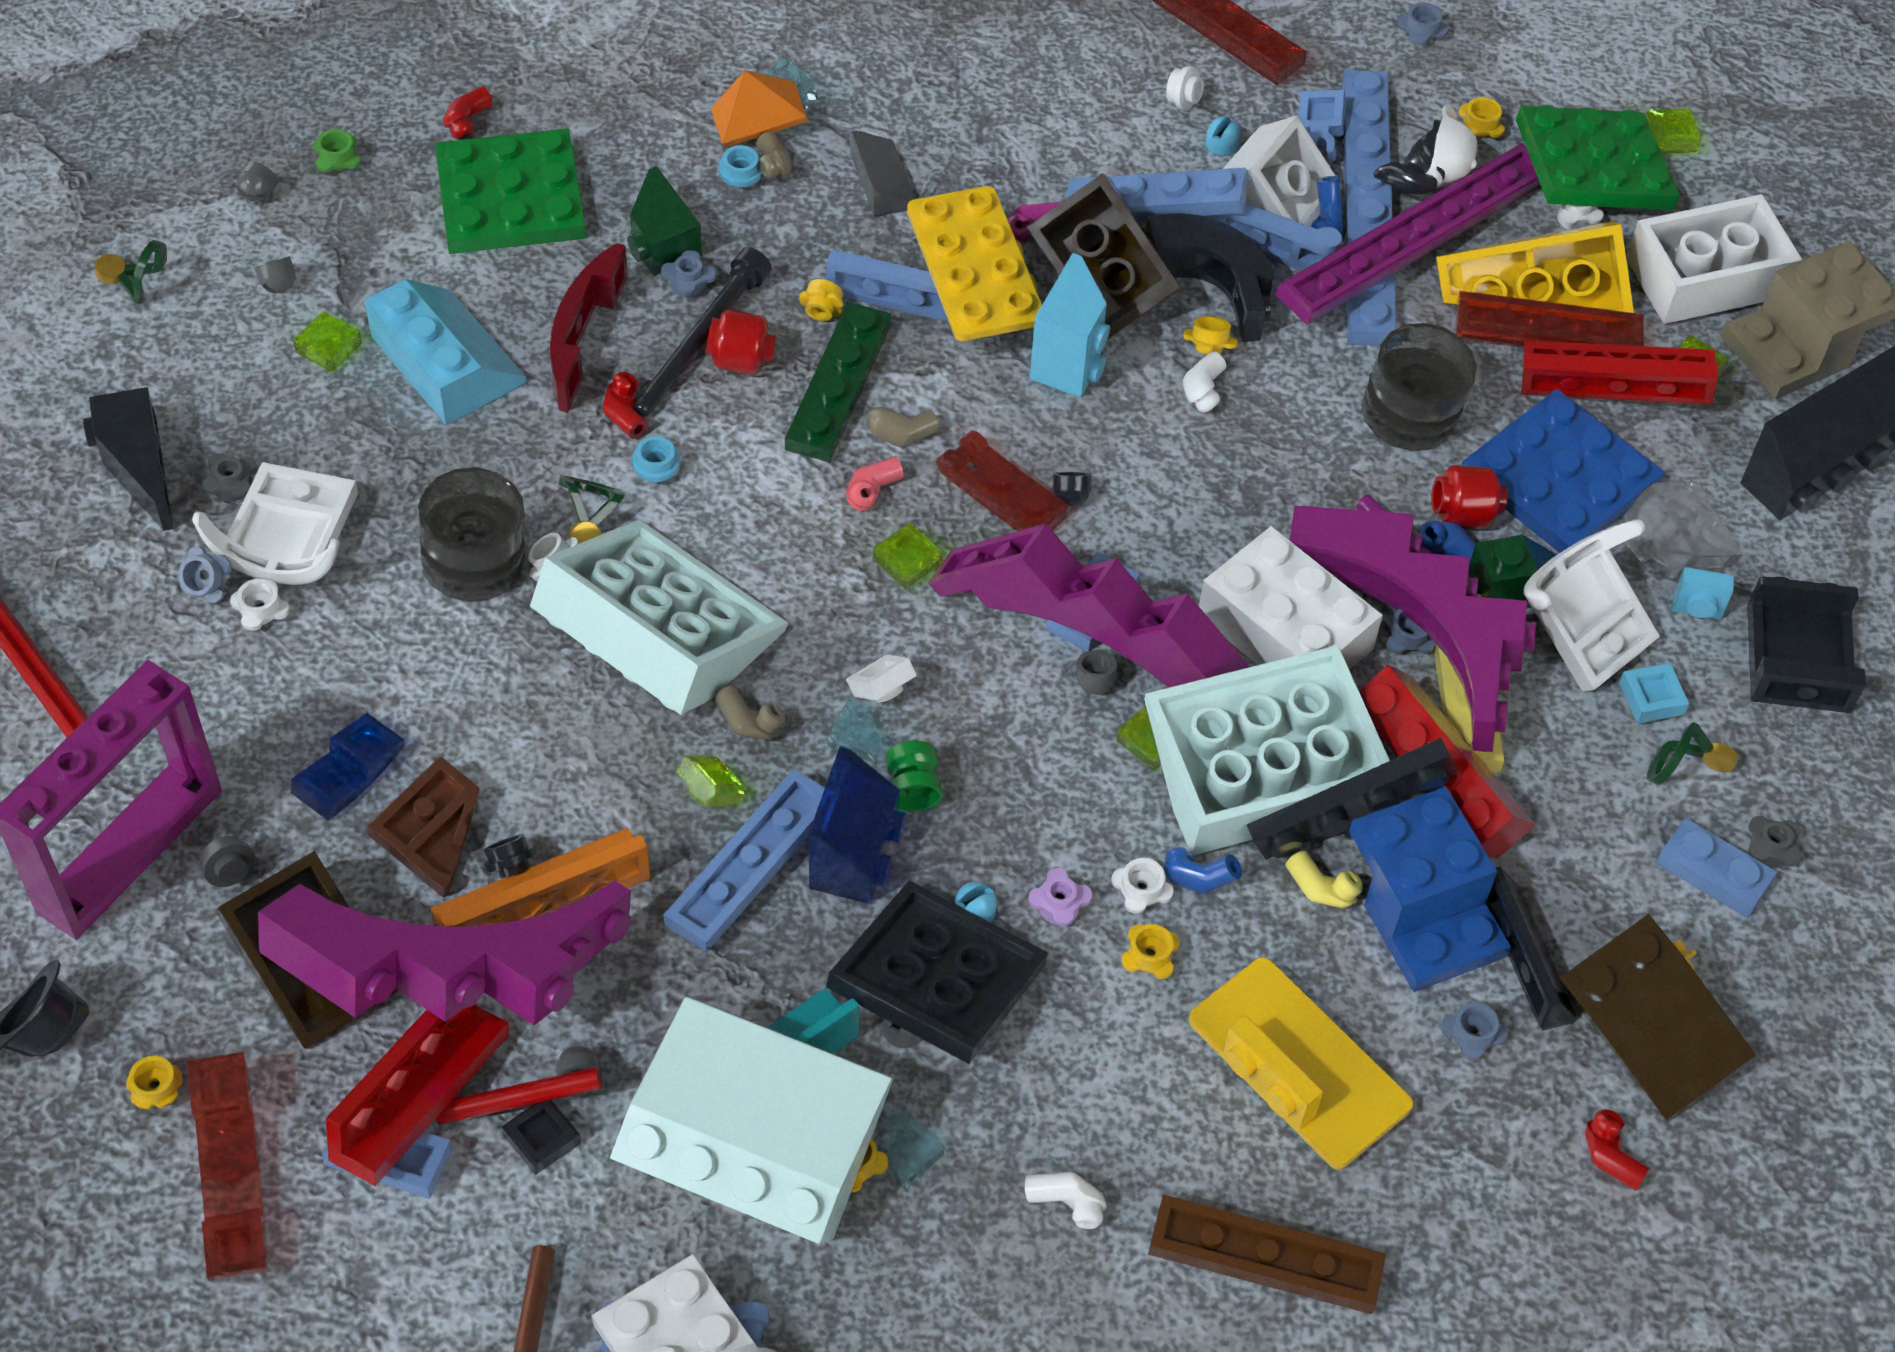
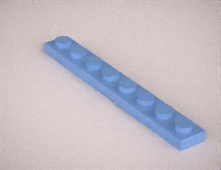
M1344 69L1342 89H1344L1346 96L1343 136L1345 245L1392 219L1391 185L1374 177V171L1377 168L1390 163L1387 72ZM1394 274L1346 302L1347 344L1394 347L1396 339L1395 279Z

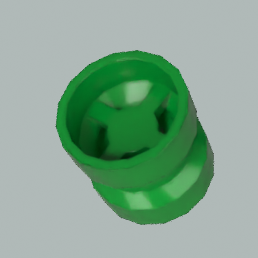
M913 740L896 744L886 753L887 772L894 779L890 784L892 805L901 811L907 812L924 811L936 806L942 800L943 794L941 780L935 775V771L938 769L936 748L926 741Z

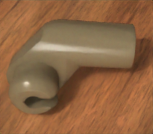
M774 132L763 133L756 141V146L763 155L759 160L761 162L759 165L763 176L768 179L776 176L778 178L785 177L791 170L790 154Z
M875 407L869 411L866 417V425L872 434L897 447L909 445L940 430L938 419L931 410L908 418L890 408Z
M727 686L716 694L715 701L734 733L766 741L777 737L782 732L786 716L779 706L774 704L771 707L763 705L759 711L749 709L736 686Z

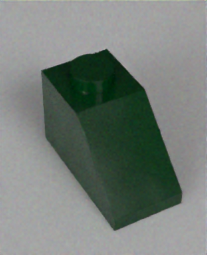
M655 166L648 169L630 213L631 235L627 237V242L634 259L637 262L643 261L653 276L661 274V267L665 263L675 262L685 251H696L700 254V257L702 256L701 224L659 168Z
M1524 535L1479 542L1475 544L1469 563V577L1478 578L1477 594H1480L1481 597L1527 601V608H1531L1524 595L1525 584L1536 571L1557 554Z

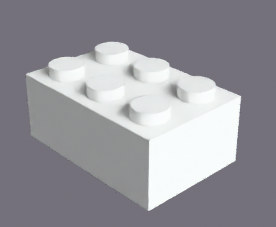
M1762 194L1638 220L1626 255V260L1663 324L1762 303L1766 298L1776 271L1802 261L1801 256Z
M1272 526L1203 580L1199 607L1224 637L1257 665L1338 645L1350 670L1374 649L1383 616Z

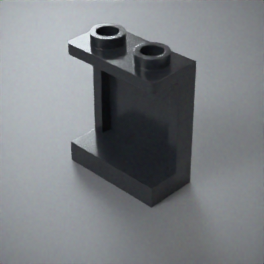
M1763 576L1758 579L1747 604L1750 697L1752 702L1852 713L1866 686L1865 669L1855 668L1852 611L1859 599L1858 588L1840 586L1835 583L1790 580L1785 577Z

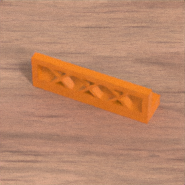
M625 828L532 866L520 873L505 877L430 908L435 926L465 927L502 924L550 913L585 899L614 880L630 888L650 880L648 848L641 834L633 837L630 830Z

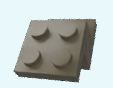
M1847 241L1776 271L1762 308L1725 323L1720 337L1775 399H1778L1849 368L1865 331L1895 319V289L1852 242Z

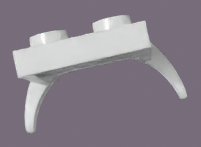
M262 462L227 536L215 527L203 512H195L192 521L208 548L216 556L225 555L228 557L232 568L256 579L272 580L277 584H308L322 578L330 570L340 548L338 537L358 495L356 480Z
M1637 519L1621 523L1580 540L1549 560L1525 584V597L1534 609L1582 692L1598 688L1660 637L1609 550L1622 542L1641 535L1646 529L1642 520Z
M693 1254L591 1315L594 1327L611 1352H777L773 1349L758 1348Z

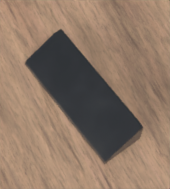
M1501 866L1495 867L1497 874L1486 905L1511 945L1508 957L1539 1028H1542V1031L1575 1023L1578 1019L1520 887Z

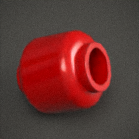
M728 309L721 314L720 319L712 318L705 354L712 355L713 365L718 369L754 375L760 370L762 362H772L777 336L768 334L769 324L765 317Z
M1452 465L1445 470L1443 476L1435 478L1431 492V506L1433 512L1439 514L1442 522L1457 524L1466 529L1483 530L1493 524L1497 514H1503L1505 511L1507 489L1504 485H1500L1498 476L1493 469L1478 466Z

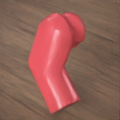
M894 456L856 469L846 490V498L850 506L859 511L868 510L876 503L881 486L902 480L904 473L899 459Z

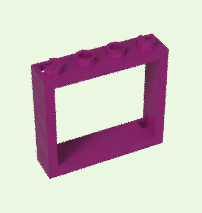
M146 660L0 803V833L36 914L75 940L98 919L222 792L189 685L150 660ZM156 727L169 765L59 874L44 837ZM191 782L202 786L196 793L186 788ZM38 814L44 819L32 830L28 822ZM72 903L82 908L77 914L73 909Z

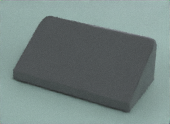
M851 131L850 154L873 216L907 210L908 203L914 200L915 196L893 140L860 131Z

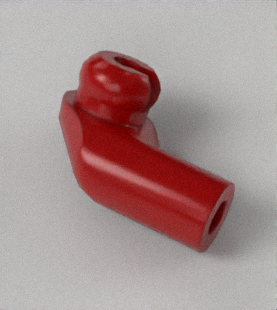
M481 86L454 99L448 106L442 120L444 127L449 128L454 139H461L472 133L474 125L469 120V117L493 106L492 97L486 87Z
M619 372L615 374L613 382L606 389L603 412L608 419L631 439H638L645 433L648 427V422L634 410V403L637 399L635 391L639 385L638 380L628 372Z
M1609 1109L1599 1110L1594 1115V1119L1587 1122L1585 1129L1592 1163L1598 1169L1637 1191L1650 1167L1623 1151L1619 1133L1624 1123L1619 1114Z

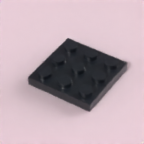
M909 880L832 968L828 975L826 988L848 1000L854 998L861 1007L970 1064L1043 970L1048 952Z

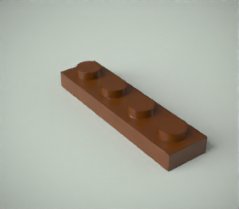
M1164 1194L1162 1195L1148 1255L1368 1314H1373L1376 1306L1386 1253Z

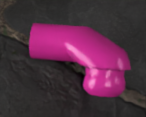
M1061 202L1020 205L1007 219L1015 240H1018L1020 243L1028 241L1032 234L1027 227Z

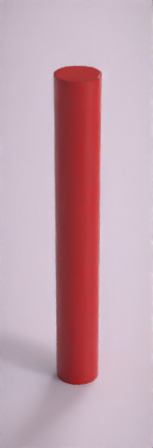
M597 1066L455 1098L439 1114L436 1121L438 1125L602 1089V1075Z

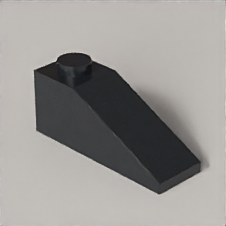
M148 387L89 397L91 417L83 418L88 446H98L103 465L163 531L172 530L173 522L157 416Z

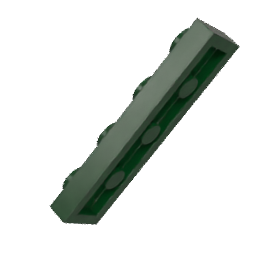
M847 302L785 436L786 451L831 462L891 327V313Z

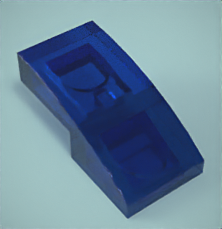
M365 713L330 738L329 753L291 779L290 793L329 821L352 803L383 773L403 749L404 739L369 713Z

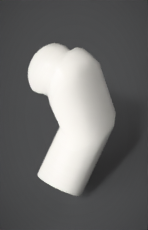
M1215 351L1209 352L1186 373L1183 379V387L1190 403L1194 402L1198 411L1202 413L1208 412L1220 402L1219 394L1213 389L1215 386L1213 380L1226 369V362Z
M1059 1172L1026 1175L1025 1194L1029 1203L1062 1201L1074 1210L1072 1218L1076 1225L1083 1229L1097 1228L1103 1222L1102 1211L1106 1209V1202L1102 1192L1078 1174Z

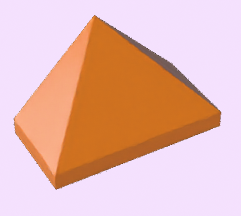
M747 70L741 73L711 108L724 149L759 138L765 132L771 131L775 133L808 122L795 81Z

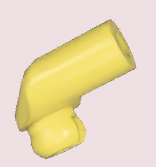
M1307 851L1294 854L1285 864L1290 874L1311 902L1343 909L1355 904L1357 896L1363 890L1361 879L1351 871L1340 872L1336 878L1323 875Z

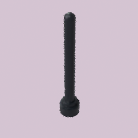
M744 247L731 262V279L634 403V410L642 417L651 414L707 341L712 318L720 319L721 314L731 309L745 290L759 287L770 274L772 266L763 253L751 247Z

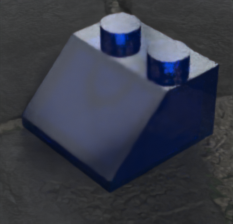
M839 747L809 832V889L870 904L876 885L885 887L888 881L892 856L887 855L891 842L900 843L906 824L907 813L899 811L900 790L849 748Z

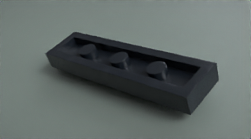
M1439 738L1247 824V828L1254 844L1266 860L1273 856L1275 858L1287 857L1299 851L1303 843L1321 835L1326 837L1334 836L1350 827L1354 819L1399 804L1401 799L1417 792L1429 793L1442 788L1447 784L1449 778L1458 774V771L1442 738Z

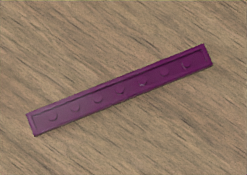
M1523 143L1517 145L1465 177L1279 284L1275 295L1306 325L1310 324L1540 187V182L1526 146Z

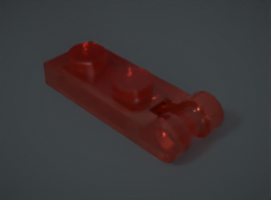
M975 430L969 431L959 440V447L955 450H946L936 460L937 467L942 475L1016 531L1042 524H1047L1053 530L1068 517L1069 505L989 447L984 436ZM972 461L979 468L973 471L967 466L969 462Z

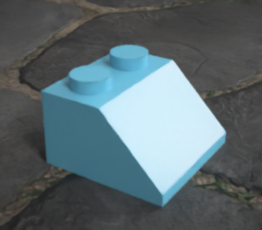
M1072 253L1035 316L1030 368L1031 380L1079 398L1083 396L1090 381L1097 383L1103 373L1106 357L1101 355V351L1106 344L1110 331V325L1104 324L1107 303L1081 255Z

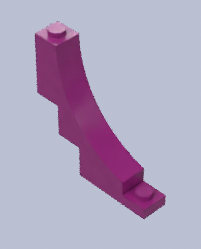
M1047 524L954 548L928 582L940 597L958 592L965 594L973 591L987 608L1030 614L1077 630L1123 654L1147 670L1168 688L1250 667L1188 593L1153 601L1117 558L1082 566Z

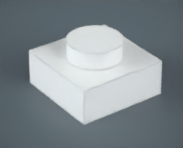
M886 654L848 677L846 681L854 697L875 700L877 703L899 695L903 691L902 685L917 675L909 658Z

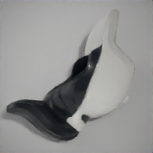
M1445 105L1442 108V121L1434 120L1432 130L1414 144L1405 163L1390 162L1382 165L1374 171V177L1412 194H1428L1436 188L1447 187L1468 175L1476 167L1477 139L1468 127L1457 121L1454 108L1450 105Z

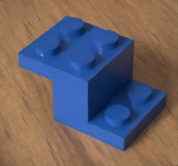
M1446 787L1352 820L1349 832L1374 874L1364 907L1413 992L1508 957L1511 945L1486 905L1497 870Z

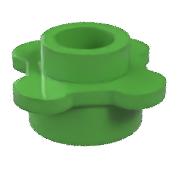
M331 129L323 132L313 143V150L318 153L319 157L315 162L316 168L321 172H330L332 170L341 171L346 168L354 169L358 167L361 159L355 153V148L358 146L357 138L341 129Z

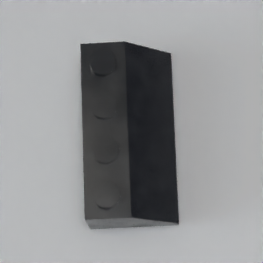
M1895 346L1764 424L1740 484L1779 521L1797 510L1800 513L1806 512L1819 500L1821 495L1831 489L1834 492L1840 491L1857 473L1865 468L1868 471L1874 470L1887 458L1888 454L1895 451Z

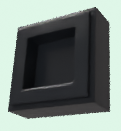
M552 1100L531 1105L501 1126L505 1139L535 1175L581 1143L579 1132Z

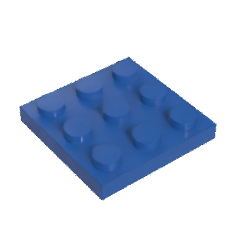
M1558 389L1546 396L1462 462V465L1493 469L1498 476L1500 485H1504L1507 489V505L1505 510L1559 553L1580 540L1606 529L1657 488L1665 474L1663 470Z

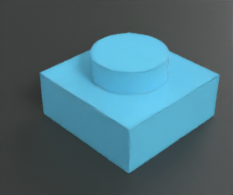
M1684 567L1673 594L1672 611L1690 614L1697 618L1721 620L1733 593L1734 576Z
M1671 663L1624 671L1619 684L1637 724L1685 714L1689 702Z

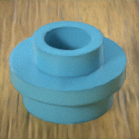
M744 145L733 146L725 151L719 161V176L726 184L733 187L754 185L763 176L759 167L761 164L759 161L760 157L751 147Z
M651 436L642 440L633 452L632 467L636 475L645 481H666L678 472L680 468V454L670 440L661 436Z

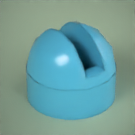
M1227 116L1218 117L1211 121L1205 140L1208 150L1220 156L1236 153L1240 148L1242 137L1239 123L1230 120Z
M973 881L966 883L959 889L955 896L954 904L990 923L994 920L997 899L994 891L986 883ZM974 897H977V898L974 899L972 902H970V903L967 905V907H965V905L963 904V903H965V902H967V901L973 899Z

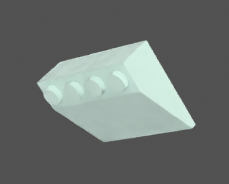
M640 519L545 557L530 607L544 616L551 625L562 629L584 645L587 651L601 657L619 670L626 679L637 683L658 698L665 707L676 711L680 715L712 700L721 689L725 688L785 632L788 625L787 621Z
M1338 645L1145 694L1144 700L1173 811L1188 849L1193 855L1252 840L1247 824L1390 761Z
M685 996L629 1106L610 1159L821 1244L834 1239L894 1078Z

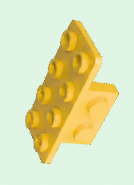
M982 186L911 200L907 205V214L954 337L959 341H969L1034 328L1035 316L1042 306L1038 296L1034 276L1028 272L1024 262L1022 246L1018 240H1015L995 189L990 186Z
M1261 957L1253 961L1190 1012V1026L1229 1064L1238 1076L1243 1078L1268 1103L1277 1115L1282 1117L1334 1169L1340 1170L1347 1167L1411 1112L1413 1106L1412 1098L1267 958Z

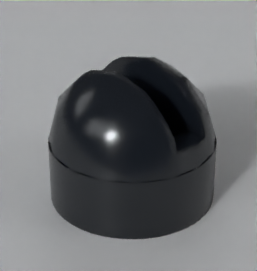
M1085 472L1053 473V492L1063 505L1076 507L1082 505L1088 499L1091 493L1092 474Z

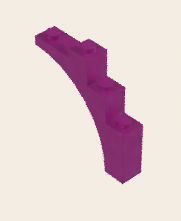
M1295 505L1289 541L1347 587L1363 591L1397 610L1401 609L1407 618L1428 634L1447 656L1463 686L1471 715L1472 751L1493 752L1495 732L1505 733L1508 702L1498 701L1499 691H1509L1511 671H1522L1523 652H1534L1536 622L1526 621L1527 601L1477 597L1478 578L1469 577L1470 557L1421 553L1422 535L1413 534L1414 514Z
M614 880L585 899L547 914L502 924L453 927L416 925L374 917L334 903L299 884L258 912L259 952L355 1018L374 1004L385 1001L397 989L445 1022L464 1007L468 1008L474 1005L482 994L485 993L532 1025H536L551 1012L561 1010L569 1002L574 991L573 972L582 970L593 956L610 943L614 944L620 941L627 933L631 923V917L629 916L631 890Z

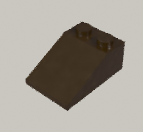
M1104 173L1027 227L1059 275L1072 253L1082 256L1107 303L1104 324L1110 325L1107 341L1181 289L1180 284L1113 181Z
M315 850L219 906L216 913L244 960L303 1049L340 1028L355 1017L259 952L258 912L299 884L334 903L350 908ZM395 989L390 996L397 993L399 990Z
M1650 914L1644 916L1560 977L1570 998L1667 1122L1757 1059V1055L1684 956Z

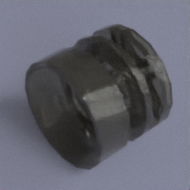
M1429 323L1406 324L1391 331L1380 344L1361 404L1365 423L1376 437L1393 447L1409 451L1431 450L1445 443L1457 428L1459 418L1463 413L1464 404L1467 402L1475 382L1477 365L1472 350L1460 336L1445 327Z
M478 467L454 469L436 477L424 489L418 503L420 556L423 574L431 586L445 596L466 602L490 600L507 592L519 580L525 565V511L522 495L510 480L497 472Z

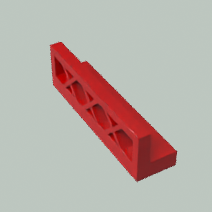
M1525 340L1521 395L1548 396L1558 389L1567 397L1713 405L1718 380V363H1715V350Z
M477 1002L471 1007H464L446 1022L426 1009L326 1117L328 1161L376 1186L509 1037V1022L478 1007Z

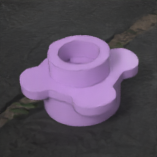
M1054 868L1048 871L1047 880L1040 888H1034L1030 891L1028 901L1032 908L1039 910V913L1046 921L1059 926H1067L1078 916L1080 907L1086 906L1091 902L1092 891L1087 885H1078L1068 878V873L1064 869ZM1063 894L1065 899H1057L1055 896Z

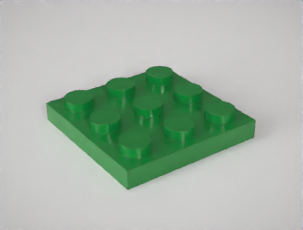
M1550 105L1520 106L1515 120L1548 204L1675 210L1680 195L1645 113L1633 110H1596L1589 107L1574 109L1557 108Z
M569 128L435 143L449 254L586 239Z

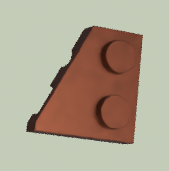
M440 756L367 826V835L444 898L449 893L478 802L480 788Z

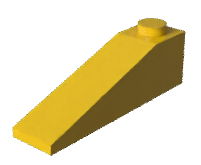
M1615 221L1436 256L1443 303L1524 313L1581 323H1593L1634 315L1622 226Z

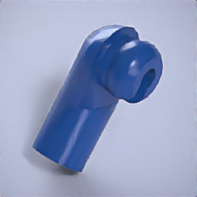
M1337 176L1321 177L1317 179L1320 219L1314 220L1311 227L1316 229L1332 227L1337 229L1342 235L1343 211L1340 179Z
M1431 520L1420 526L1418 534L1422 535V544L1432 553L1467 556L1471 560L1476 543L1460 525Z
M1184 847L1173 848L1165 856L1166 865L1163 870L1166 878L1172 884L1200 894L1209 893L1240 879L1242 876L1241 865L1236 857L1231 854L1205 866L1195 863L1193 853L1191 851L1186 852Z

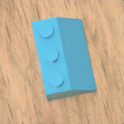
M404 279L364 299L371 337L446 426L527 383V378L451 290Z

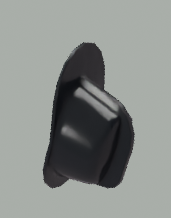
M59 960L50 961L33 979L27 989L0 1012V1051L5 1048L29 1057L45 1056L56 1052L71 1040L89 1016L88 1004L58 978L61 966Z

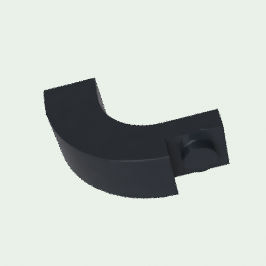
M1181 213L1148 215L1146 232L1174 277L1199 279L1219 288L1232 304L1242 342L1260 341L1263 323L1270 320L1271 308L1269 299L1274 278L1272 266L1263 251L1244 233L1212 218Z

